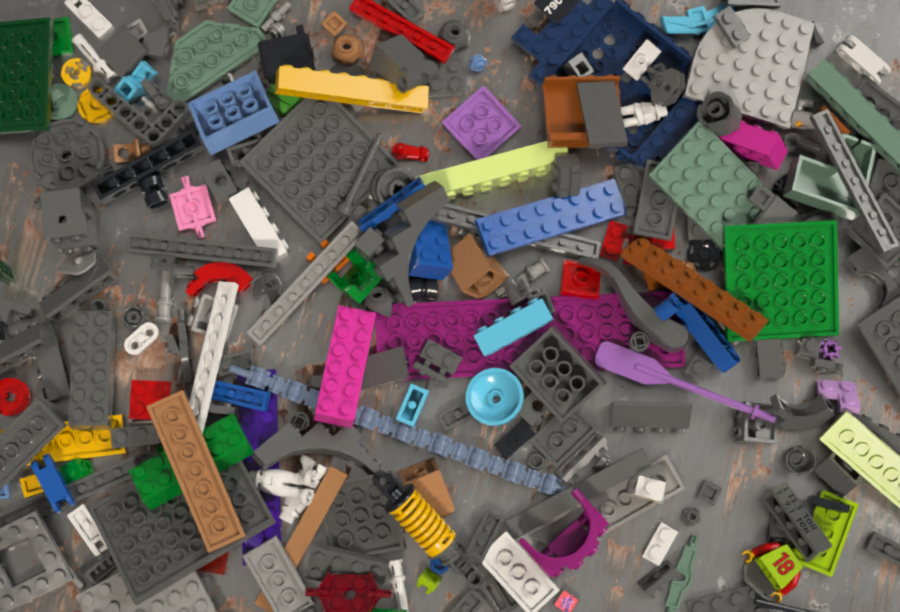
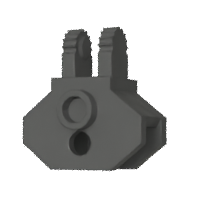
M648 65L647 70L654 74L653 79L650 80L648 77L642 76L640 80L651 89V101L663 107L676 103L685 88V74L673 68L660 72Z

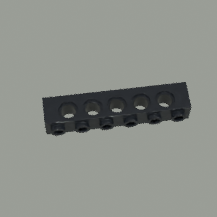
M191 129L92 183V186L101 202L105 205L138 187L140 181L166 172L204 151V148L194 130Z

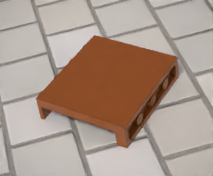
M609 74L605 76L587 75L585 77H577L575 75L567 77L551 75L545 77L542 84L547 147H588L576 84L579 82L614 81L620 104L618 86L620 76Z

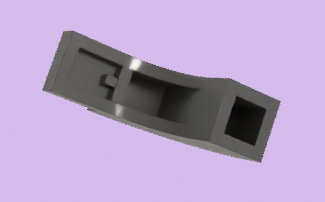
M777 394L770 397L772 403L771 410L777 416L778 424L787 429H811L837 417L831 401L822 394L809 402L799 405L789 404Z

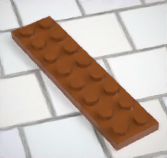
M639 236L620 255V257L749 342L759 334L769 321L761 313L754 311L744 302L737 300L729 292L722 290L712 281L705 279L695 270L690 269L680 260L673 258L646 238Z

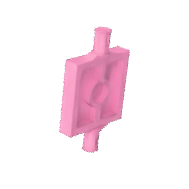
M189 176L181 177L183 189L169 194L178 229L180 232L195 229L197 240L204 239L202 227L206 224L217 222L208 187L206 184L198 187L191 186Z

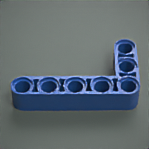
M675 292L655 306V313L663 321L676 314L721 372H727L740 362L739 355L710 317Z

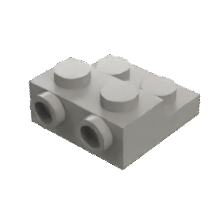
M204 293L199 294V297L195 296L192 307L195 308L193 315L190 314L186 321L189 331L206 336L215 297ZM236 304L233 307L225 342L228 341L239 307Z

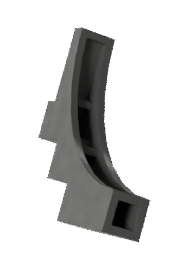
M435 180L396 204L399 210L397 215L401 222L384 232L387 238L385 243L389 249L372 259L375 266L373 270L377 277H382L386 280L390 287L395 290L394 296L398 303H403L408 308L414 304L408 278L409 263L414 245L427 222L450 202L444 187Z
M320 422L303 436L300 435L301 431L297 426L287 423L252 454L253 459L264 471L279 461L305 453H323L338 456L357 465L368 475L382 470L379 461L375 458L372 459L368 454V449L363 444L358 443L363 436L361 435V430L356 425H353L352 428L343 427L332 437L330 429Z

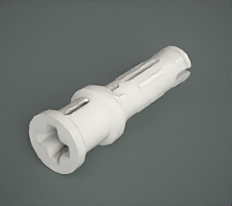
M82 34L76 35L72 42L92 63L94 71L102 76L104 83L110 84L116 80L118 74L98 55Z
M403 559L391 560L388 567L390 575L388 580L393 586L396 609H407V612H409L404 586L406 575H403L401 564Z

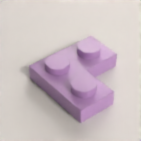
M816 381L817 396L822 394L827 399H837L840 413L847 410L849 413L859 414L861 407L855 382Z

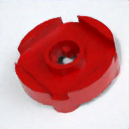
M4 378L0 380V414L8 417L20 415L31 404L30 389L19 379ZM9 392L16 395L13 402L6 400Z

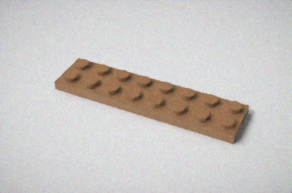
M184 390L146 406L208 553L246 537Z

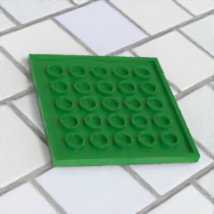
M837 220L723 226L724 291L729 292L731 296L744 302L748 307L761 313L769 320L753 340L839 335ZM725 326V337L728 342L747 341Z

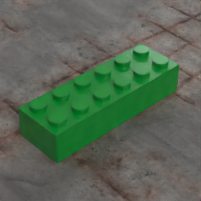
M233 413L206 427L203 431L204 439L219 473L249 457L254 452L240 422ZM165 451L128 470L142 502L150 510L183 493Z

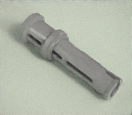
M540 257L539 261L531 266H526L522 273L512 279L517 278L519 283V280L524 277L527 278L528 282L536 281L538 276L545 272H550V269L543 258ZM503 285L494 290L499 299L507 296Z
M162 269L160 295L156 301V305H158L157 316L154 319L158 322H172L170 312L173 302L171 300L172 287L169 270Z

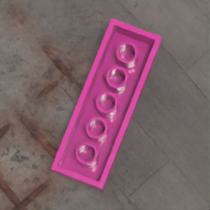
M338 305L314 416L315 421L348 428L353 427L376 313Z

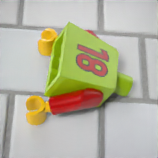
M778 542L764 543L742 553V555L745 553L750 554V559L745 562L748 563L754 559L776 591L770 597L778 594L780 597L776 599V602H781L782 596L787 595L797 586L801 576L800 570L803 566L798 560L802 555L796 547L790 549L787 544L781 545Z

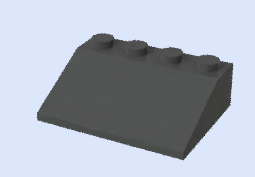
M552 326L510 365V368L561 423H564L607 383L556 326Z

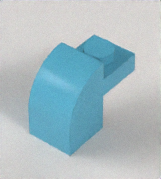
M141 61L131 75L123 76L114 91L128 103L134 102L146 93L140 82L147 78L151 83L158 72L146 61Z

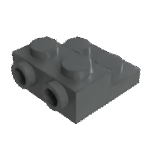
M741 402L752 407L757 404L760 410L775 415L771 410L772 405ZM734 408L733 413L737 420L733 428V435L736 437V441L777 444V419L774 423L759 417H755L753 420L750 419L751 414Z

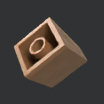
M471 233L464 236L459 243L450 248L453 264L451 274L461 291L483 300L510 277L494 255L487 257L482 240Z
M434 457L398 471L403 486L412 483L415 486V490L420 493L421 497L430 504V507L440 517L449 516L451 512L455 511Z

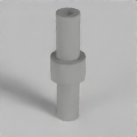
M285 1L277 11L274 10L269 15L270 18L260 28L266 32L270 24L279 22L282 19V15L291 7V4Z

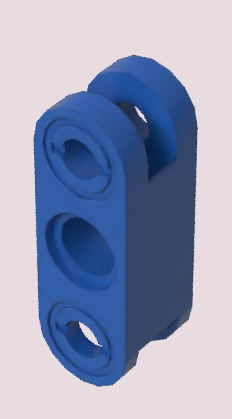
M46 453L42 456L46 467L42 468L36 459L30 462V465L52 508L58 514L62 512L59 503L64 500L68 501L71 506L76 503L55 461L49 453Z

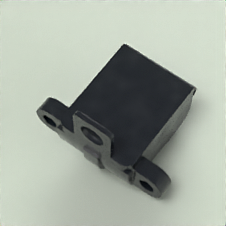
M303 24L296 25L297 34L263 40L258 43L264 79L268 80V83L275 84L276 71L282 65H292L293 68L299 69L308 67L316 71L313 47H311L309 34L304 32Z

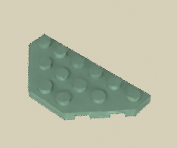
M205 20L175 41V50L169 73L170 77L166 89L167 95L172 102L180 99L187 103L222 79L227 73L232 72L258 54V43L267 40L266 37L256 27L249 28L237 24H223Z

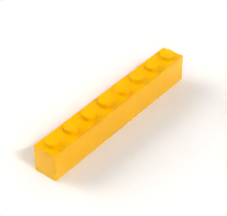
M292 65L279 66L276 71L275 94L422 114L428 108L429 86L420 85L403 94L398 91L395 84H391L385 78L371 79L365 75L349 76L348 73L341 72L335 74L329 70L313 71L308 67L301 69L293 68Z

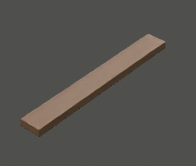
M333 466L329 467L314 494L311 504L307 507L285 547V551L295 568L298 567L348 476ZM261 590L254 604L268 612H273Z

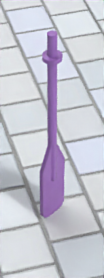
M603 342L596 354L595 363L598 367L644 385L672 384L751 414L750 419L754 420L755 417H759L772 423L776 420L777 416L760 410L757 404L752 407L675 378L655 359L614 343Z

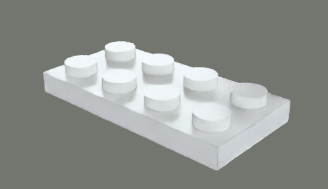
M507 532L491 545L482 562L485 568L525 612H537L559 591L557 586Z

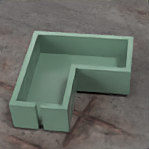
M842 133L850 152L869 185L877 145L864 140L858 142V138ZM799 155L790 162L783 197L851 221L860 216L830 157L828 164Z

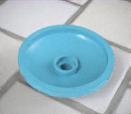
M489 368L479 372L470 381L466 390V405L469 412L477 421L485 425L499 426L510 422L517 416L523 405L524 392L522 385L515 375L505 369ZM495 397H500L499 402H493Z

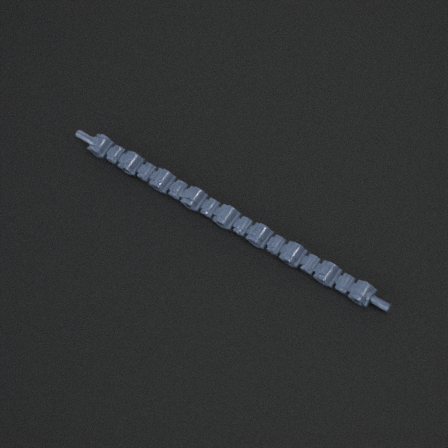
M235 365L230 367L229 372L247 378L245 384L255 389L264 391L265 387H269L268 392L276 395L282 392L281 397L288 401L301 404L302 400H304V405L315 408L317 405L320 391L312 388L306 391L307 385L298 381L288 379L287 383H284L285 378L273 375V378H271V372L260 367L252 366L250 371ZM361 406L360 410L356 409V421L354 424L364 429L374 431V428L378 427L377 432L385 435L391 432V438L410 444L413 440L415 441V446L424 449L427 445L429 446L427 451L435 455L447 458L449 453L451 454L450 458L461 462L462 459H465L464 465L473 469L483 471L487 467V472L498 476L499 472L502 473L500 478L520 485L522 480L524 481V486L532 489L536 485L538 486V492L550 497L567 488L561 485L562 479L554 475L543 473L542 477H540V472L530 468L527 472L525 471L526 466L516 461L507 459L506 463H502L503 458L495 455L489 458L490 453L483 449L470 446L469 450H467V445L459 442L453 445V439L434 432L433 437L429 436L430 432L419 428V431H415L416 425L412 427L398 420L396 423H393L394 418L386 415L380 418V412L364 406Z

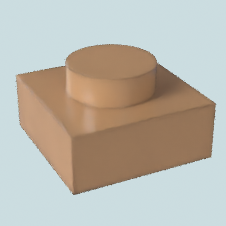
M333 11L321 23V26L336 38L348 26V23Z

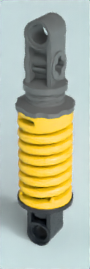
M383 470L377 471L372 477V482L388 500L384 510L390 515H395L394 519L399 521L400 526L404 527V530L409 532L411 537H414V541L419 543L421 548H424L430 560L438 558L443 566H448L466 585L475 589L481 587L484 583V575L475 565L467 561L468 557L464 556V552H462L463 546L456 542L458 533L450 530V526L445 524V521L440 518L438 513H435L430 504L415 490V486L412 483L402 486L392 474ZM383 476H386V477H387V482H386V484L381 485V484H380V479H381ZM476 574L475 580L470 582L471 575Z

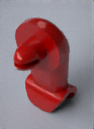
M397 143L391 150L393 157L398 160H419L426 163L430 156L429 149L422 145L416 147Z

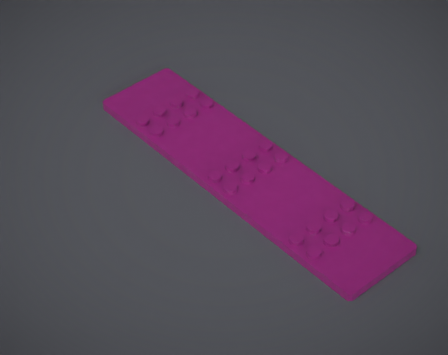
M640 292L639 294L655 308V306L674 292ZM599 294L598 300L572 296H552L550 298L556 313L551 314L554 321L488 357L483 355L474 338V335L477 334L476 330L483 326L488 328L494 325L493 321L502 316L504 318L511 315L510 312L518 307H521V309L527 307L529 299L515 307H512L509 299L414 303L409 308L403 303L392 304L390 317L376 312L375 318L377 353L401 346L404 347L405 357L408 361L409 378L399 381L432 379L427 375L419 374V371L413 368L416 361L424 364L426 361L419 356L429 339L463 358L454 375L446 372L444 377L470 378L489 368H501L511 372L513 375H517L510 368V365L552 326L558 328L597 372L608 371L598 367L595 363V357L600 345L607 341L630 350L628 346L629 338L638 331L627 318L616 294ZM676 314L670 317V319L683 325ZM649 341L648 347L640 353L655 359L664 369L682 368L686 365L685 348L677 353H669ZM432 363L429 366L430 369L437 373L441 370V368Z

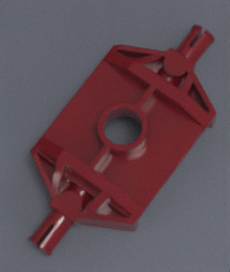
M328 572L318 588L305 589V596H317L320 599L325 612H372L378 600L393 597L392 589L381 590L378 588L372 573H369V575L331 574V572ZM349 590L355 591L354 598L346 599L345 594Z

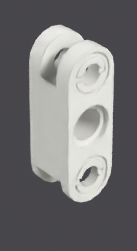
M849 34L844 39L846 45L840 44L836 48V52L864 78L866 76L876 85L881 83V79L877 75L878 71L884 75H888L891 72L890 67L853 35Z

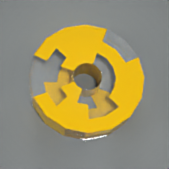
M73 58L64 63L61 76L69 87L80 89L90 83L92 70L85 60ZM76 71H80L78 76H74Z

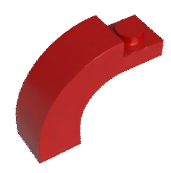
M225 262L209 263L194 272L198 279H193L189 282L185 292L194 299L209 284L223 281L238 284L237 291L242 295L252 286L249 283L253 278L244 269L235 264Z

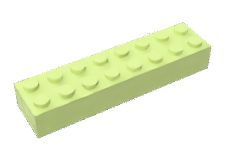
M547 141L419 176L425 186L434 180L441 184L451 202L456 199L455 197L462 195L463 197H469L474 195L476 191L487 192L492 190V187L498 185L499 187H506L513 181L524 182L531 176L536 175L537 178L545 176L547 172L551 171V165H554V158L556 156H566L569 153L567 148H548Z

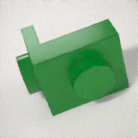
M89 458L74 459L59 467L66 484L94 473Z

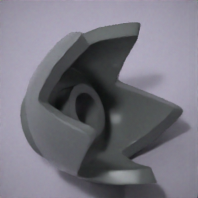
M448 20L442 25L438 33V38L455 46L454 52L461 46L466 47L470 45L469 27L461 20ZM457 30L458 34L453 35L451 32Z
M274 272L261 273L249 283L251 285L254 284L253 299L267 295L271 305L283 293L281 279Z
M375 286L364 299L366 311L378 312L383 316L390 317L392 303L397 302L394 296L395 293L386 286Z

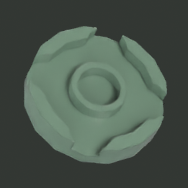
M53 84L51 92V120L58 121L72 118L78 111L77 94L68 85Z

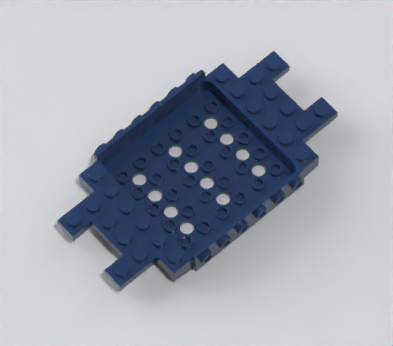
M578 0L579 3L558 25L550 20L537 35L526 25L522 24L511 37L514 43L539 62L528 75V80L540 90L542 98L544 78L551 75L567 77L568 75L565 70L562 71L560 67L581 52L594 70L590 75L605 76L611 74L620 76L618 86L620 89L621 107L634 104V102H651V89L646 83L640 79L636 81L633 77L630 82H624L621 78L623 73H627L623 70L624 66L647 39L662 51L650 66L653 67L656 64L664 63L666 69L673 68L685 74V84L692 60L689 52L684 47L677 46L670 36L662 34L655 24L647 22L640 12L633 11L624 0H615V3L611 0H592L589 5L582 0ZM612 36L615 39V43L607 45L604 42V38ZM594 50H601L603 57L595 59L592 55ZM683 90L676 103L666 106L667 116L660 117V120L653 121L647 125L637 126L638 131L635 134L629 133L627 128H625L628 140L627 146L604 148L612 152L620 161L625 164L630 162L644 173L647 159L655 161L656 158L662 160L699 120L697 108L702 103L682 97ZM633 114L622 117L623 119L633 117Z

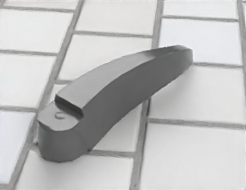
M580 257L577 263L579 265L591 267L605 276L613 286L629 321L638 332L647 334L651 343L669 353H677L685 348L688 340L687 329L670 318L666 321L661 320L655 313L654 308L640 296L614 265L593 257Z

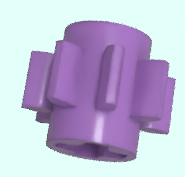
M828 337L825 340L826 343L820 342L821 348L819 353L822 355L821 359L828 358L829 361H833V356L835 358L840 357L838 350L842 349V347H838L836 344L838 340L830 341ZM831 346V353L827 352V347Z

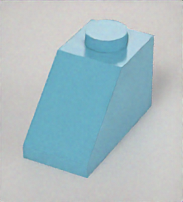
M410 384L396 420L414 427L428 398L429 391Z

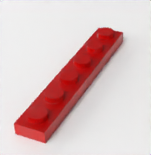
M354 0L349 7L350 12L395 37L402 34L418 50L443 64H446L455 50V46L372 0Z

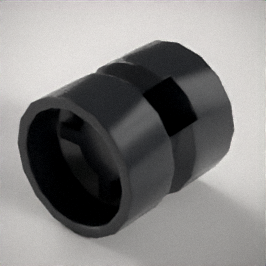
M161 175L151 176L139 182L138 185L142 195H146L144 201L147 209H157L171 202L167 190H164L165 184Z
M411 276L410 292L413 300H422L425 297L426 300L437 301V279H423L422 277Z

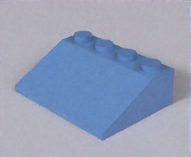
M256 70L188 102L201 139L211 155L280 122Z

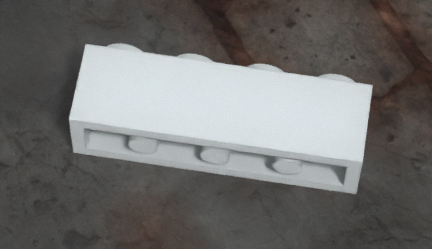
M248 187L229 198L256 246L277 248V262L288 256L286 250L289 247L284 239L280 240L277 236L279 230L274 222L270 224L267 218L270 215L266 208L259 206L258 201H260V198L255 190L251 192Z

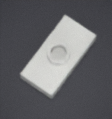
M647 39L624 66L623 70L638 81L647 70L648 65L650 66L662 51Z

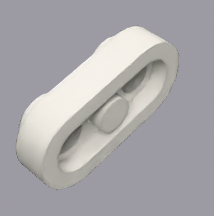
M144 323L125 340V350L131 355L141 354L159 337L158 327L153 323ZM148 330L153 331L151 336H147ZM133 343H138L137 349L132 348Z

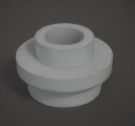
M279 22L269 25V33L273 38L284 37L286 34L285 28Z

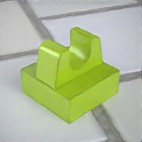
M426 567L418 578L416 586L419 588L423 584L428 588L425 593L429 594L435 590L442 577Z

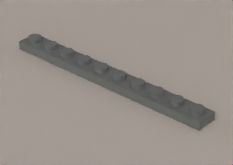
M447 204L430 220L478 232L475 220L492 214ZM566 233L529 245L576 257H593L598 259L601 241Z
M150 448L67 484L75 503L132 479L128 470L154 457V453ZM46 494L0 513V527L36 509L41 517H45L55 511ZM66 500L59 503L61 509L70 506Z

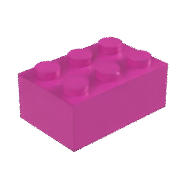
M741 120L740 128L737 131L718 137L736 156L752 162H759L760 165L777 171L788 152L779 133L773 130L765 131L755 124L752 126L748 125L743 120Z

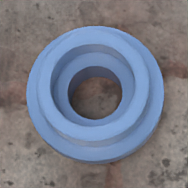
M482 55L473 56L469 60L470 70L482 71L487 65L486 58Z

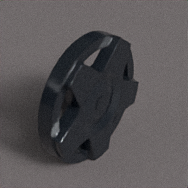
M711 239L706 243H703L701 240H693L688 246V262H700L701 267L694 263L695 269L698 271L708 272L714 270L722 261L723 251ZM693 245L695 251L690 254V250ZM712 261L717 262L714 266L710 267Z

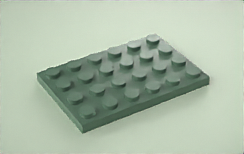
M699 120L647 175L722 251L723 226L752 224L761 211L747 201V199L759 184L769 190Z

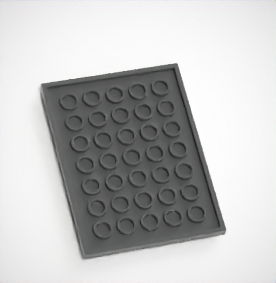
M242 460L219 474L246 537L211 553H208L183 493L150 510L142 502L134 482L88 508L135 605L141 604L276 523Z

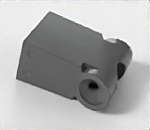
M402 34L377 44L369 63L370 67L391 84H395L398 91L403 94L439 76V68L436 63L425 59V55Z

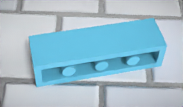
M535 298L527 303V307L523 309L518 307L511 311L509 317L504 318L502 316L493 321L494 325L488 328L483 326L476 330L477 334L474 335V338L483 355L488 357L554 321L544 300Z

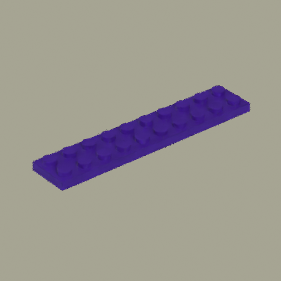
M267 369V371L271 372L270 377L273 378V375H276V369ZM237 375V385L255 389L245 384L247 378ZM271 393L267 412L238 405V420L254 451L278 432L276 394ZM252 455L242 460L249 473L251 470H263L253 459ZM279 462L268 469H279ZM259 490L276 521L275 524L261 531L264 536L261 544L276 535L282 544L281 518H279L281 513L280 497ZM243 542L242 556L256 547H249ZM242 557L243 566H245V565H247V564L245 563V561H244V559H243V557Z

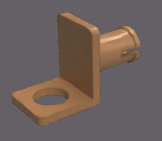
M135 138L132 143L114 144V162L130 163L138 159L140 155H145L154 149L147 144H139L138 138ZM121 148L127 149L129 156L127 158L119 157L118 150Z

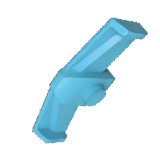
M724 2L706 12L705 6H700L687 10L685 12L686 16H661L660 23L663 32L666 34L694 33L700 36L706 34L716 24L713 16L727 7Z

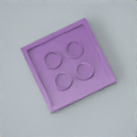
M484 85L442 121V125L475 160L489 157L522 127Z

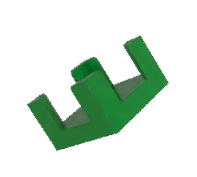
M352 249L346 255L353 263L351 268L342 278L334 271H331L327 278L341 292L360 304L382 277H377L373 270L375 266L370 260L365 261Z

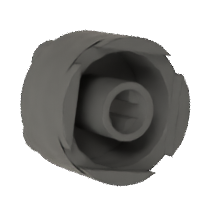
M724 92L710 93L704 98L705 101L702 105L699 104L697 108L699 121L717 137L726 136L740 128L741 109Z

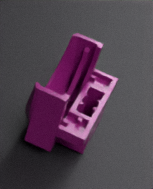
M578 488L574 489L570 494L582 506L584 512L540 553L523 537L517 542L549 578L552 576L558 577L564 571L562 567H565L567 570H577L581 567L586 556L591 557L599 550L597 546L600 542L597 540V537L600 538L608 530L606 526L609 523Z

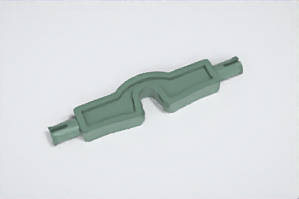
M691 534L688 546L683 547L675 567L679 573L684 575V580H671L665 601V606H667L666 612H674L675 609H679L684 592L692 584L694 576L692 567L698 552L695 549L698 536Z

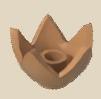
M342 34L333 41L331 57L334 60H340L345 66L353 65L357 58L365 55L360 39L355 35ZM346 44L350 45V49L348 50L344 49L343 47Z

